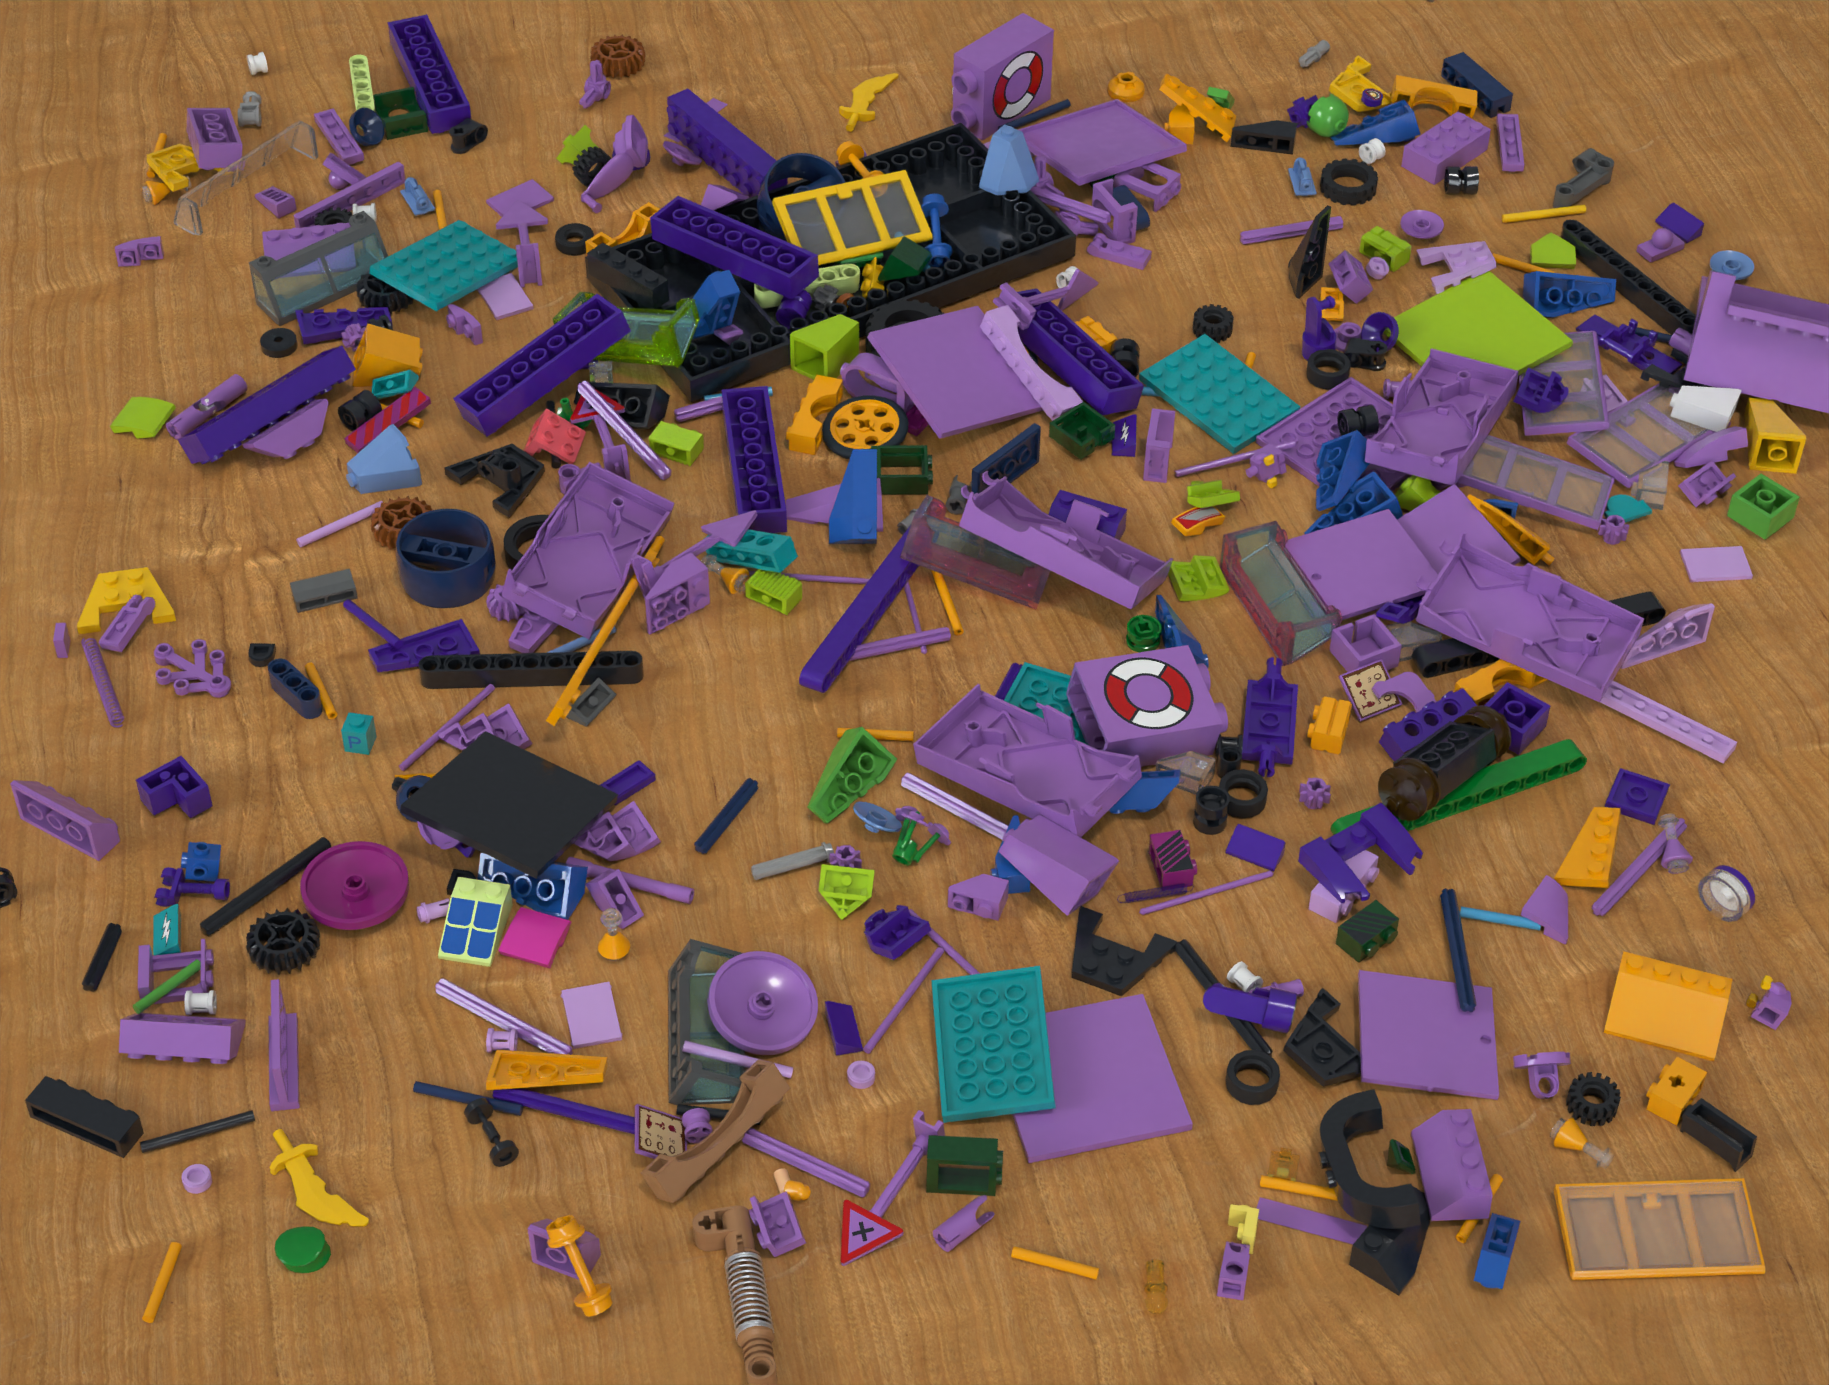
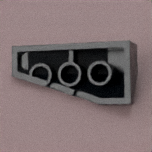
M1329 205L1316 215L1288 264V268H1290L1289 280L1294 295L1298 299L1323 277L1331 206Z
M589 382L594 389L625 407V412L619 415L632 429H650L665 417L670 395L656 384ZM578 390L574 399V404L576 405L581 397Z
M1414 1186L1412 1187L1419 1202L1420 1225L1396 1229L1379 1228L1369 1225L1352 1245L1349 1261L1351 1267L1398 1296L1415 1276L1431 1220L1425 1193Z

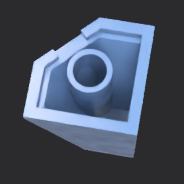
M1004 124L992 135L979 188L995 195H1006V191L1018 190V193H1026L1039 182V177L1023 132Z
M394 424L388 426L347 463L348 474H346V479L349 485L355 487L360 494L422 485L418 462L416 458L412 459L411 453L407 448L409 444L406 437Z

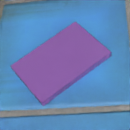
M531 179L487 199L486 203L503 217L517 200L522 201L535 210L554 201V197Z

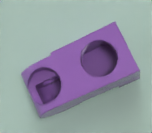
M1226 1241L1217 1296L1237 1300L1244 1299L1250 1245Z

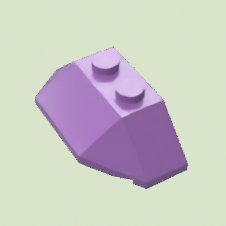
M327 399L314 400L242 445L245 449L274 458L283 457L288 459L294 456L298 448L312 445L315 442L314 439L321 435L328 407Z

